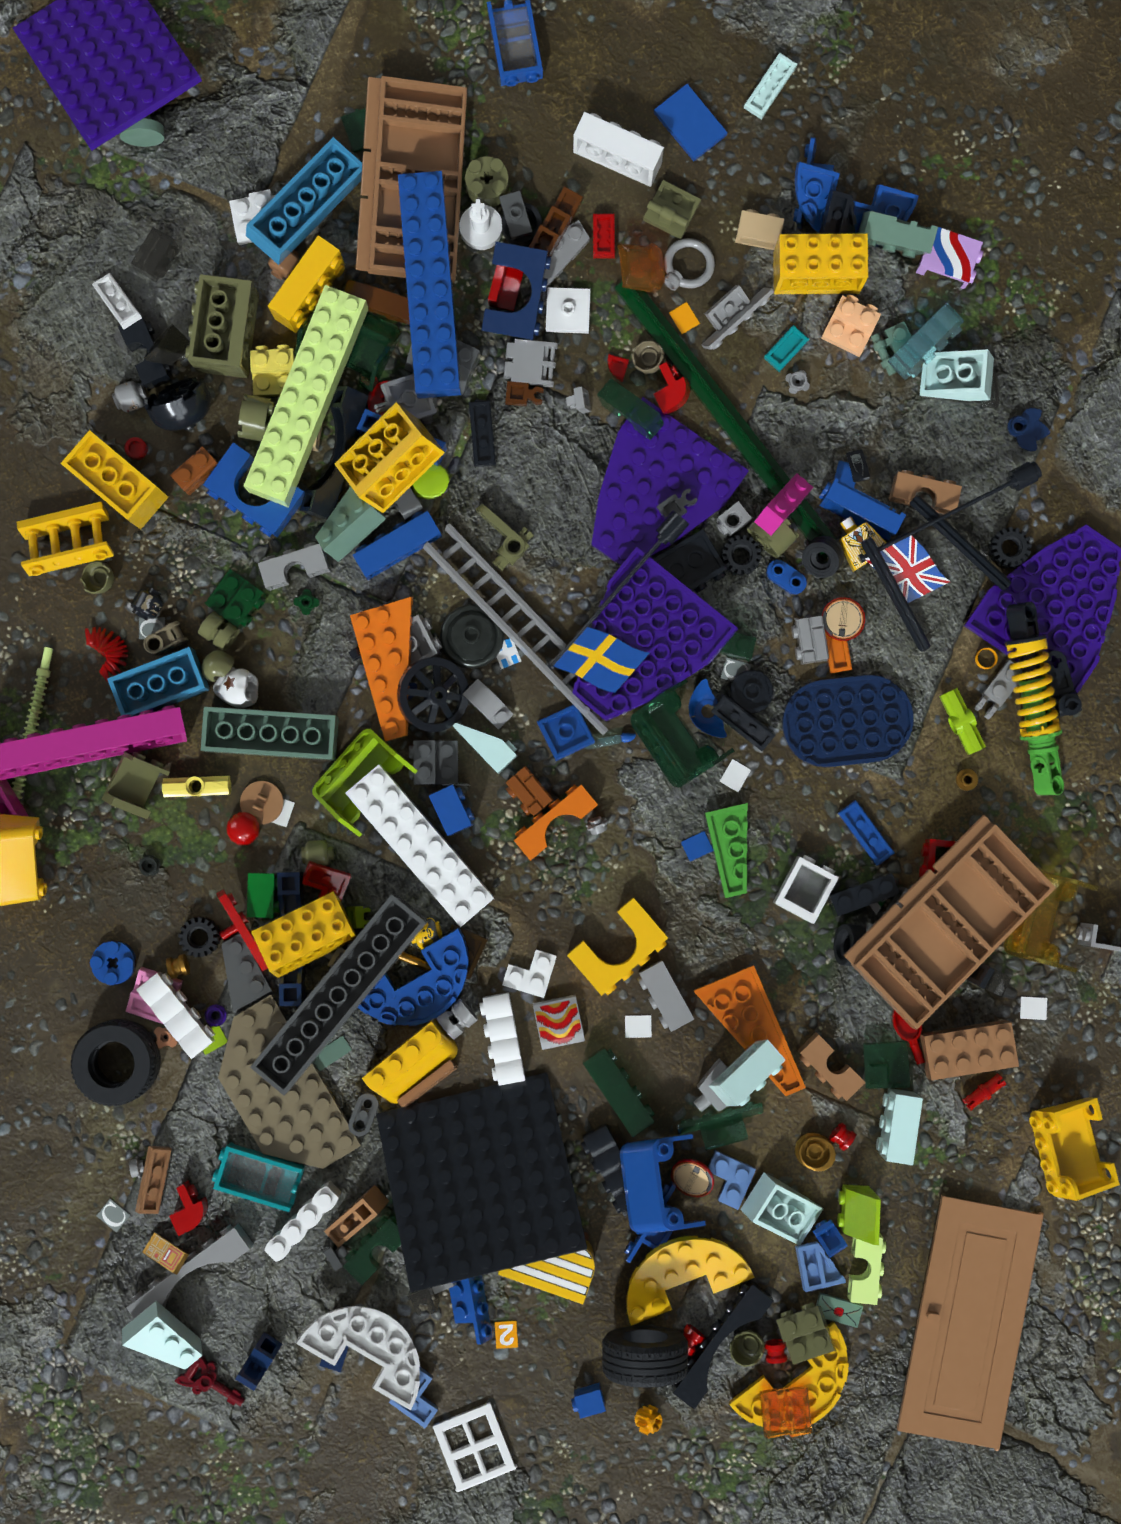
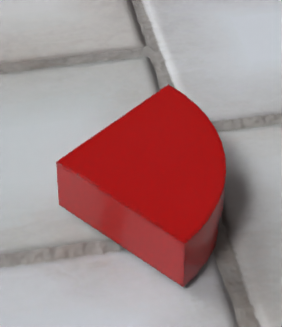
M608 354L607 362L610 373L617 380L623 382L629 360Z

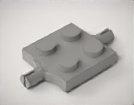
M414 374L383 383L381 389L385 402L374 405V409H377V414L387 411L396 402L418 419L437 413L433 398H417Z

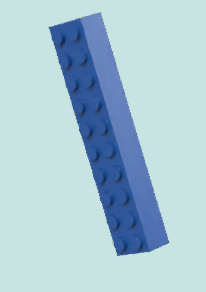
M442 171L398 174L415 393L418 399L461 395Z

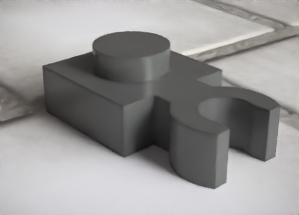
M689 488L683 491L681 498L678 499L674 494L656 508L664 519L672 510L682 517L687 513L684 507L695 505L698 499L695 498L692 501L686 499V495L691 492Z

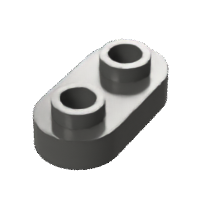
M363 1093L356 1102L348 1124L350 1132L355 1136L366 1135L372 1126L379 1107V1099L374 1093ZM365 1100H371L372 1106L367 1107L364 1103ZM362 1120L364 1127H358L357 1121Z

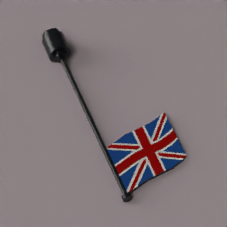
M1036 462L1022 464L1008 472L1006 483L878 547L907 603L951 582L938 570L928 552L912 535L1008 486L1011 489L1020 491L1036 483L1042 477L1041 469ZM861 553L858 555L861 563L867 561L873 567L867 554L863 555Z

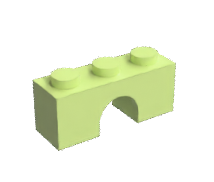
M880 1233L879 1245H872L852 1237L851 1253L856 1258L866 1259L868 1263L864 1273L860 1275L849 1274L847 1297L852 1303L877 1305L878 1298L882 1296V1285L879 1284L880 1276L884 1274V1263L881 1262L882 1253L885 1254L886 1240H883Z

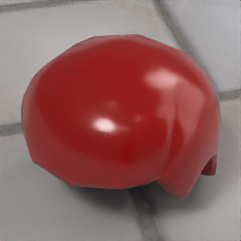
M239 812L229 819L226 826L227 835L237 845L247 846L259 836L260 824L252 814Z

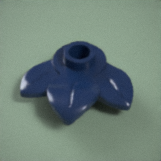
M1029 408L1021 416L1012 417L1007 424L1009 434L1016 437L1018 445L1026 451H1036V441L1050 434L1047 426L1038 421L1042 413L1040 409ZM1015 424H1019L1021 426V430H1016L1014 427Z

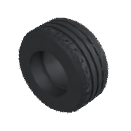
M115 1019L93 1026L80 1037L72 1051L70 1067L72 1069L71 1074H73L72 1078L75 1080L74 1083L77 1084V1088L80 1089V1092L85 1097L93 1100L92 1102H97V1104H103V1106H120L139 1098L151 1088L159 1074L161 1056L156 1040L148 1032V1029L132 1020ZM109 1042L122 1043L133 1055L134 1071L132 1076L124 1082L116 1083L110 1081L100 1071L98 1055L101 1048Z
M626 1326L609 1331L602 1340V1370L605 1376L614 1383L631 1387H662L680 1382L688 1372V1341L680 1331L660 1326Z

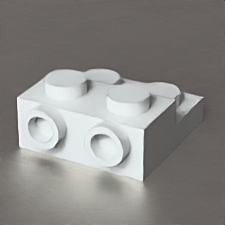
M270 189L249 193V197L229 201L237 243L239 245L253 243L246 237V225L275 196L272 195Z

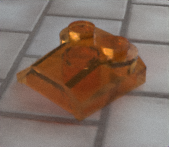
M649 244L647 246L617 245L621 264L622 287L653 293L661 290L665 282L661 249L656 244Z

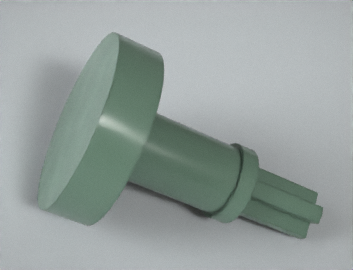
M149 114L121 132L120 138L125 143L134 146H156L164 141V127L161 123L150 119Z

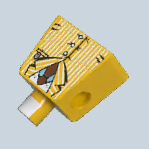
M849 517L840 523L847 535L842 537L839 542L850 568L854 572L868 563L867 561L861 563L858 559L859 554H866L861 544L864 539L868 537L873 538L877 547L886 544V542L867 522L858 527L852 517Z

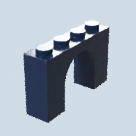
M495 242L492 264L521 270L530 280L532 294L528 304L517 312L485 308L482 331L530 340L534 339V335H539L540 323L537 322L538 313L542 314L544 301L540 300L542 291L546 292L548 279L544 278L545 269H550L552 256H548V251Z

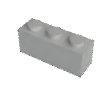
M662 960L639 971L641 977L637 978L643 990L648 989L651 997L648 1000L653 1009L658 1008L662 1014L658 1018L664 1029L669 1027L672 1032L694 1020Z

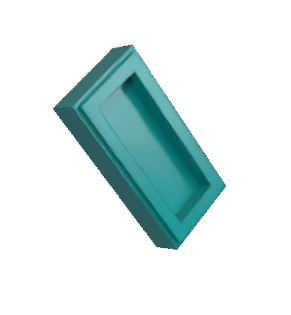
M793 325L764 356V359L780 373L809 341V338Z

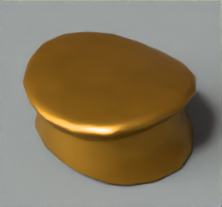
M807 1133L796 1142L795 1155L798 1161L808 1169L825 1171L835 1162V1149L825 1136L818 1133Z

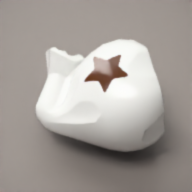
M232 667L225 677L217 679L213 685V691L216 696L227 704L237 708H247L257 701L259 683L256 676L248 670Z

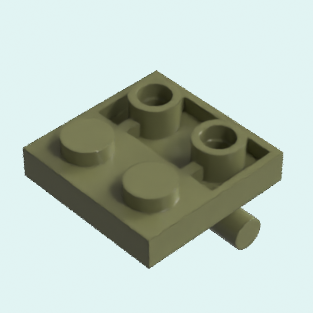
M663 180L653 200H650L647 206L648 210L643 217V221L681 240L701 203V199Z

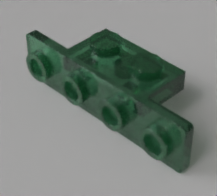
M749 1102L742 1108H727L720 1114L708 1113L703 1115L701 1119H685L677 1125L678 1134L682 1135L700 1130L706 1150L748 1140L743 1118L763 1113V1104Z

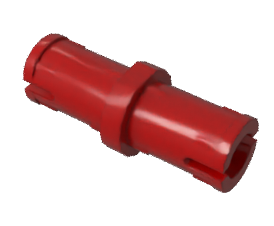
M997 1073L986 1083L979 1084L977 1089L963 1098L962 1101L964 1104L967 1103L966 1107L972 1111L973 1108L984 1100L991 1099V1095L1003 1086H1006V1082L1004 1080L1001 1081L1003 1078Z

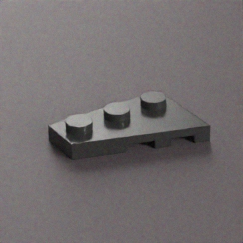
M240 934L221 944L233 1012L273 991L264 972H262Z

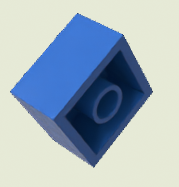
M452 784L429 795L447 836H452L474 825L472 821L475 820V816L471 808L465 807L463 801L466 800V797L460 787L456 788Z

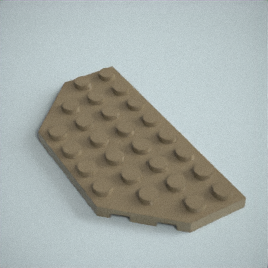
M271 994L233 1017L218 1079L263 1154L324 1169L360 1147L362 1143L357 1136L350 1132L347 1118L314 1063L310 1065L285 1096L250 1068L288 1021L274 995Z

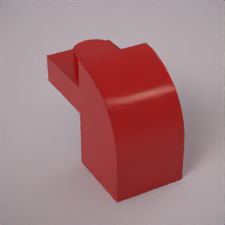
M665 362L659 365V368L668 386L653 395L665 415H669L680 409L687 402L690 394V384L685 377L678 379L680 374L675 365L671 366Z
M189 1180L181 1183L176 1188L184 1207L174 1211L169 1216L178 1236L194 1229L204 1219L208 1209L206 1196L198 1200L197 1189L193 1184H190Z

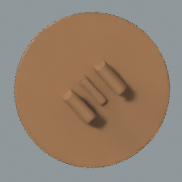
M257 781L248 785L240 798L241 811L255 816L259 824H268L276 820L284 806L283 795L279 788L267 781Z

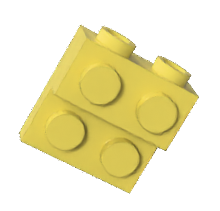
M277 345V349L268 350L267 346H256L255 350H250L254 396H280L296 357L293 348H290L289 345Z

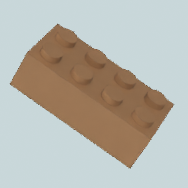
M1007 1020L921 1033L919 1037L922 1055L925 1060V1074L931 1081L1019 1067L1012 1022Z

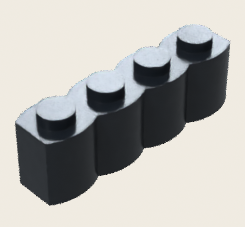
M605 1123L584 1134V1141L581 1142V1145L586 1154L591 1153L594 1159L591 1163L597 1174L601 1173L604 1177L603 1187L607 1194L612 1193L615 1200L612 1203L617 1213L622 1212L624 1217H626L628 1212L620 1161V1149Z

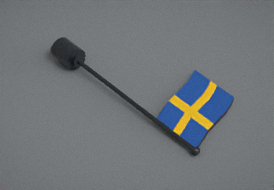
M672 510L658 526L656 537L659 540L551 664L548 663L550 670L559 668L581 677L600 689L616 693L649 656V652L632 648L612 635L589 626L660 544L664 543L666 545L669 542L672 545L689 526V523L678 513Z

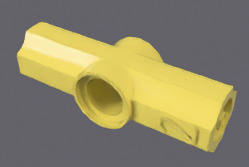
M230 776L163 778V797L230 795ZM195 781H200L201 783L199 792L193 791L192 785Z

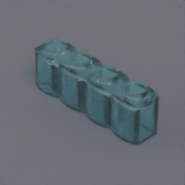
M946 302L887 362L904 380L910 376L915 378L923 370L920 366L923 363L926 365L936 357L934 352L936 350L940 352L948 345L949 341L947 339L950 336L954 338L962 330L960 325L964 320Z

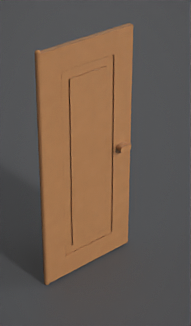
M941 1195L899 1413L898 1431L994 1448L995 1451L1000 1450L1043 1222V1212L1033 1213Z

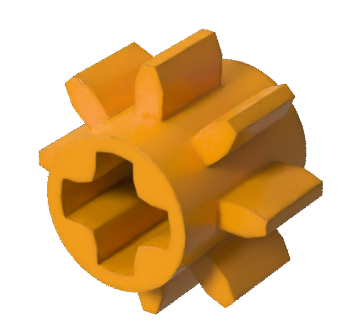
M649 1404L648 1407L643 1406V1408L638 1409L635 1415V1423L637 1427H640L639 1432L646 1435L649 1433L654 1434V1432L661 1428L662 1416L658 1413L657 1407Z

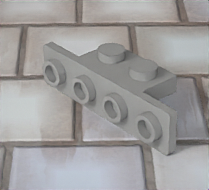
M735 285L704 313L716 331L701 344L702 347L710 350L718 348L727 335H731L738 330V325L743 320L750 319L754 315V310L759 306L765 305L770 300V296L774 293L772 288L761 289L749 300L739 285Z

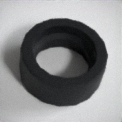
M523 202L527 215H530L535 223L532 234L511 240L504 214L501 220L504 237L510 244L529 247L538 228L542 225V217L538 209L533 205Z
M842 924L838 928L834 938L833 949L835 959L840 965L852 966L844 957V954L866 933L863 926Z

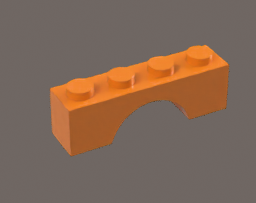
M576 785L572 786L565 792L567 794L566 798L562 801L559 798L548 806L551 809L545 815L541 812L531 820L534 823L528 829L524 826L515 833L517 838L514 842L530 861L547 848L545 839L546 829L553 819L561 815H573L582 819L598 806L582 785L579 787Z

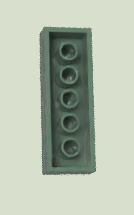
M204 707L200 751L336 761L339 717L336 715Z

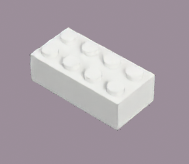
M584 112L574 133L573 153L649 187L652 186L662 165L664 147L655 140L642 138L635 131L629 132L622 129L615 122L609 123L604 121L595 113L589 114Z

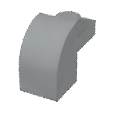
M479 679L463 693L498 730L514 715Z

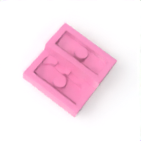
M141 967L138 971L134 989L130 993L126 1012L163 1024L136 990L158 972ZM172 979L174 982L172 984L173 988L176 991L180 990L183 980Z

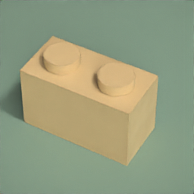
M753 209L742 210L735 243L774 250L779 234H782L784 218H780L777 214H759L758 211Z

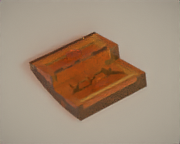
M786 1387L760 1391L764 1437L767 1439L784 1435L796 1437L812 1433L807 1387Z

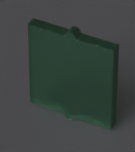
M366 108L356 109L355 112L341 117L354 153L364 150Z

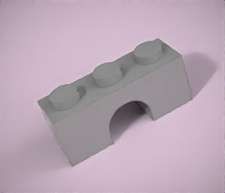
M316 542L304 545V549L297 551L296 549L286 550L282 556H267L262 559L263 562L258 563L265 588L268 591L290 585L287 573L292 566L297 564L305 567L306 573L310 578L331 572L325 552L320 544H316Z

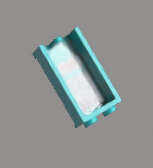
M231 1142L226 1148H222L219 1155L221 1165L219 1169L216 1168L212 1181L215 1182L213 1189L286 1212L291 1211L306 1165L266 1155Z

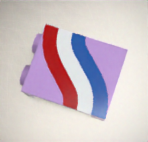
M938 227L932 251L930 254L921 255L916 273L924 276L926 271L929 270L961 281L960 288L965 289L968 283H973L977 271L974 270L976 263L979 264L984 251L980 249L983 242Z

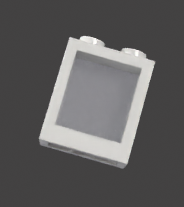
M806 855L803 858L797 856L773 903L814 924L839 877L834 875L835 871L825 865L822 868L815 865L816 860Z

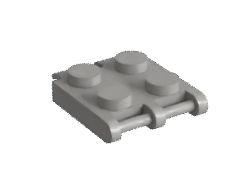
M515 339V343H507L506 359L513 360V362H505L504 378L511 379L512 382L529 383L531 386L554 387L552 377L553 368H556L554 357L558 344ZM549 349H551L550 361H548ZM547 368H549L548 380H546Z

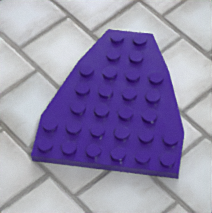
M642 397L617 433L598 497L591 546L620 566L636 547L647 554L659 540L656 537L658 534L656 529L665 520L656 507L674 494L678 499L681 498L683 491L690 488L691 492L686 495V499L692 501L697 498L698 500L695 505L684 507L687 513L682 518L689 523V526L674 542L676 543L715 512L721 510L749 470L670 415H665L660 408ZM669 542L666 545L661 543L651 556L672 545Z
M1088 525L1079 528L1043 548L1008 574L1006 577L1011 581V584L1006 590H1001L996 584L987 590L964 624V627L1008 655L1009 652L1013 651L1007 652L1006 645L1004 644L1005 640L1011 638L1006 609L1010 604L1033 602L1037 610L1039 633L1047 634L1048 649L1039 651L1049 652L1054 650L1064 654L1074 689L1078 693L1100 659L1099 653L1106 637L1104 636L1106 627L1110 622L1117 597L1116 584L1120 573L1121 548ZM1053 655L1051 656L1052 660L1048 662L1056 668L1060 659L1055 658ZM1013 658L1014 661L1019 662L1018 658Z
M638 547L633 550L609 580L604 599L601 600L599 607L602 606L646 555ZM649 557L591 625V628L610 634L632 648L649 652V656L616 693L600 689L579 676L574 684L572 693L605 721L611 720L652 701L710 664L738 628Z

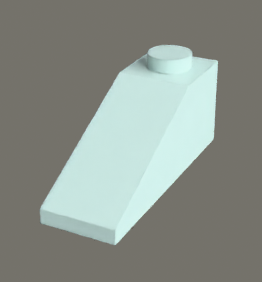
M457 723L453 725L498 774L517 757L514 753L517 749L509 740L505 743L502 739Z

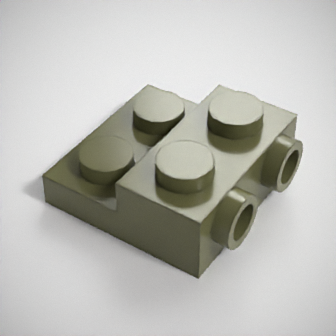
M813 1303L801 1306V1312L794 1314L793 1310L781 1313V1318L776 1320L783 1342H786L793 1365L836 1351L821 1306H814Z

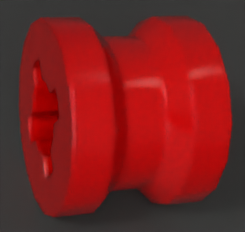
M842 1122L832 1131L829 1140L839 1144V1148L845 1151L853 1143L857 1134L854 1131H849Z
M772 1339L764 1342V1347L767 1350L765 1356L767 1363L779 1364L788 1360L787 1354L784 1351L786 1342H783L782 1339Z

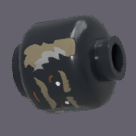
M151 587L149 590L140 589L131 602L132 612L146 621L148 619H155L164 605L163 600L159 598L161 593Z

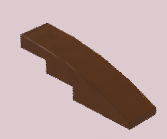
M564 186L555 205H552L543 224L538 228L529 248L548 251V256H552L584 197Z
M352 280L347 281L344 292L366 300L368 312L380 314L389 320L410 325L408 298Z

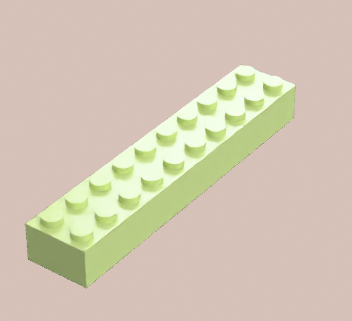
M324 286L244 483V487L249 493L289 508L368 312L366 300L333 287Z

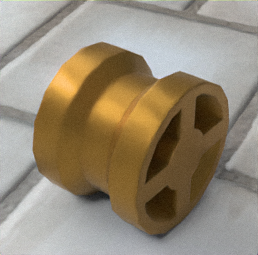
M180 954L177 958H166V967L171 979H175L181 974H190V965L185 954Z

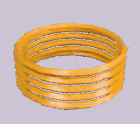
M989 647L980 649L975 656L976 664L982 669H990L998 661L996 651ZM982 650H990L994 654L995 661L991 667H984L979 663L978 655Z

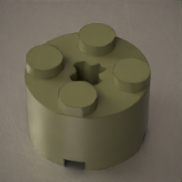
M480 157L469 163L465 174L469 198L475 203L476 199H480L481 203L492 208L500 205L499 197L509 193L508 172L503 162L498 158Z
M244 394L245 401L242 400L238 425H241V430L237 432V436L239 438L262 441L269 424V418L272 417L275 409L274 402H271L270 398Z
M787 518L772 536L754 521L747 529L749 535L755 541H759L764 546L763 549L775 558H779L799 537V534L793 528L788 527L791 523Z

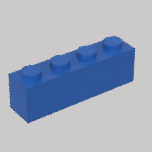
M420 511L411 517V521L406 524L404 522L397 524L393 527L394 531L387 535L385 533L380 534L374 539L375 542L368 546L364 544L355 550L356 553L353 554V557L367 580L372 579L423 549L427 541L431 544L442 537L428 511L424 513Z

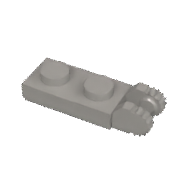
M1011 660L1004 664L974 706V709L979 711L987 700L993 703L984 715L986 719H990L1013 692V688L1019 684V681L1013 682L1011 680L1013 675L1021 674L1020 670H1010V664L1014 663Z

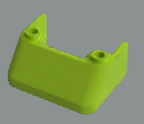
M365 729L359 733L316 782L312 790L313 796L335 819L358 837L362 833L353 823L358 820L361 811L345 793L379 764L389 774L399 772L404 765L414 774L418 771L371 729Z

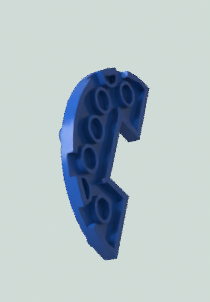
M797 162L795 170L797 201L806 221L819 234L829 191L836 190L840 173ZM877 185L872 205L853 201V212L856 215L857 224H854L855 233L858 234L863 213L868 211L894 216L897 219L907 221L916 206L919 195Z
M460 928L421 949L423 956L431 967L430 970L397 989L386 973L358 1008L363 1013L378 1019L379 1022L394 1026L419 1025L443 1014L461 993L468 973V949Z

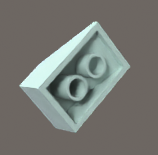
M988 349L924 353L920 396L963 401L990 400L994 364L993 356Z
M764 1172L740 1210L753 1223L797 1245H801L823 1208L782 1181Z

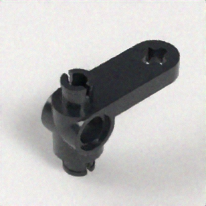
M1049 651V658L1044 662L1049 663L1048 661L1052 660L1051 656L1053 655L1055 658L1060 659L1056 668L1051 665L1050 671L1045 673L1053 677L1052 682L1048 685L1055 689L1054 694L1051 696L1056 699L1057 703L1054 707L1058 711V717L1075 715L1082 711V703L1074 689L1066 657L1060 651Z

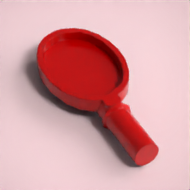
M893 1010L892 1023L895 1031L900 1038L909 1042V1047L912 1050L916 1064L925 1063L917 1041L921 1035L922 1025L917 1030L911 1028Z

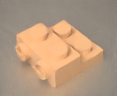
M842 295L821 339L860 357L881 314L878 313V308L871 304L864 306L858 303L859 299L853 295H847V297Z

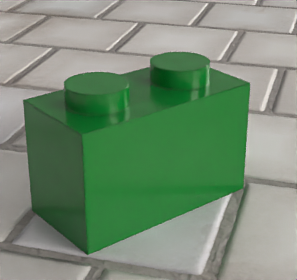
M248 873L247 917L274 918L277 917V913H280L279 901L277 900V873Z

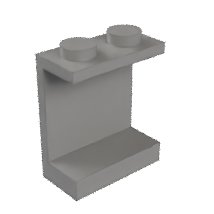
M1081 922L1080 926H1078L1076 930L1077 944L1121 952V947L1096 943L1098 925Z

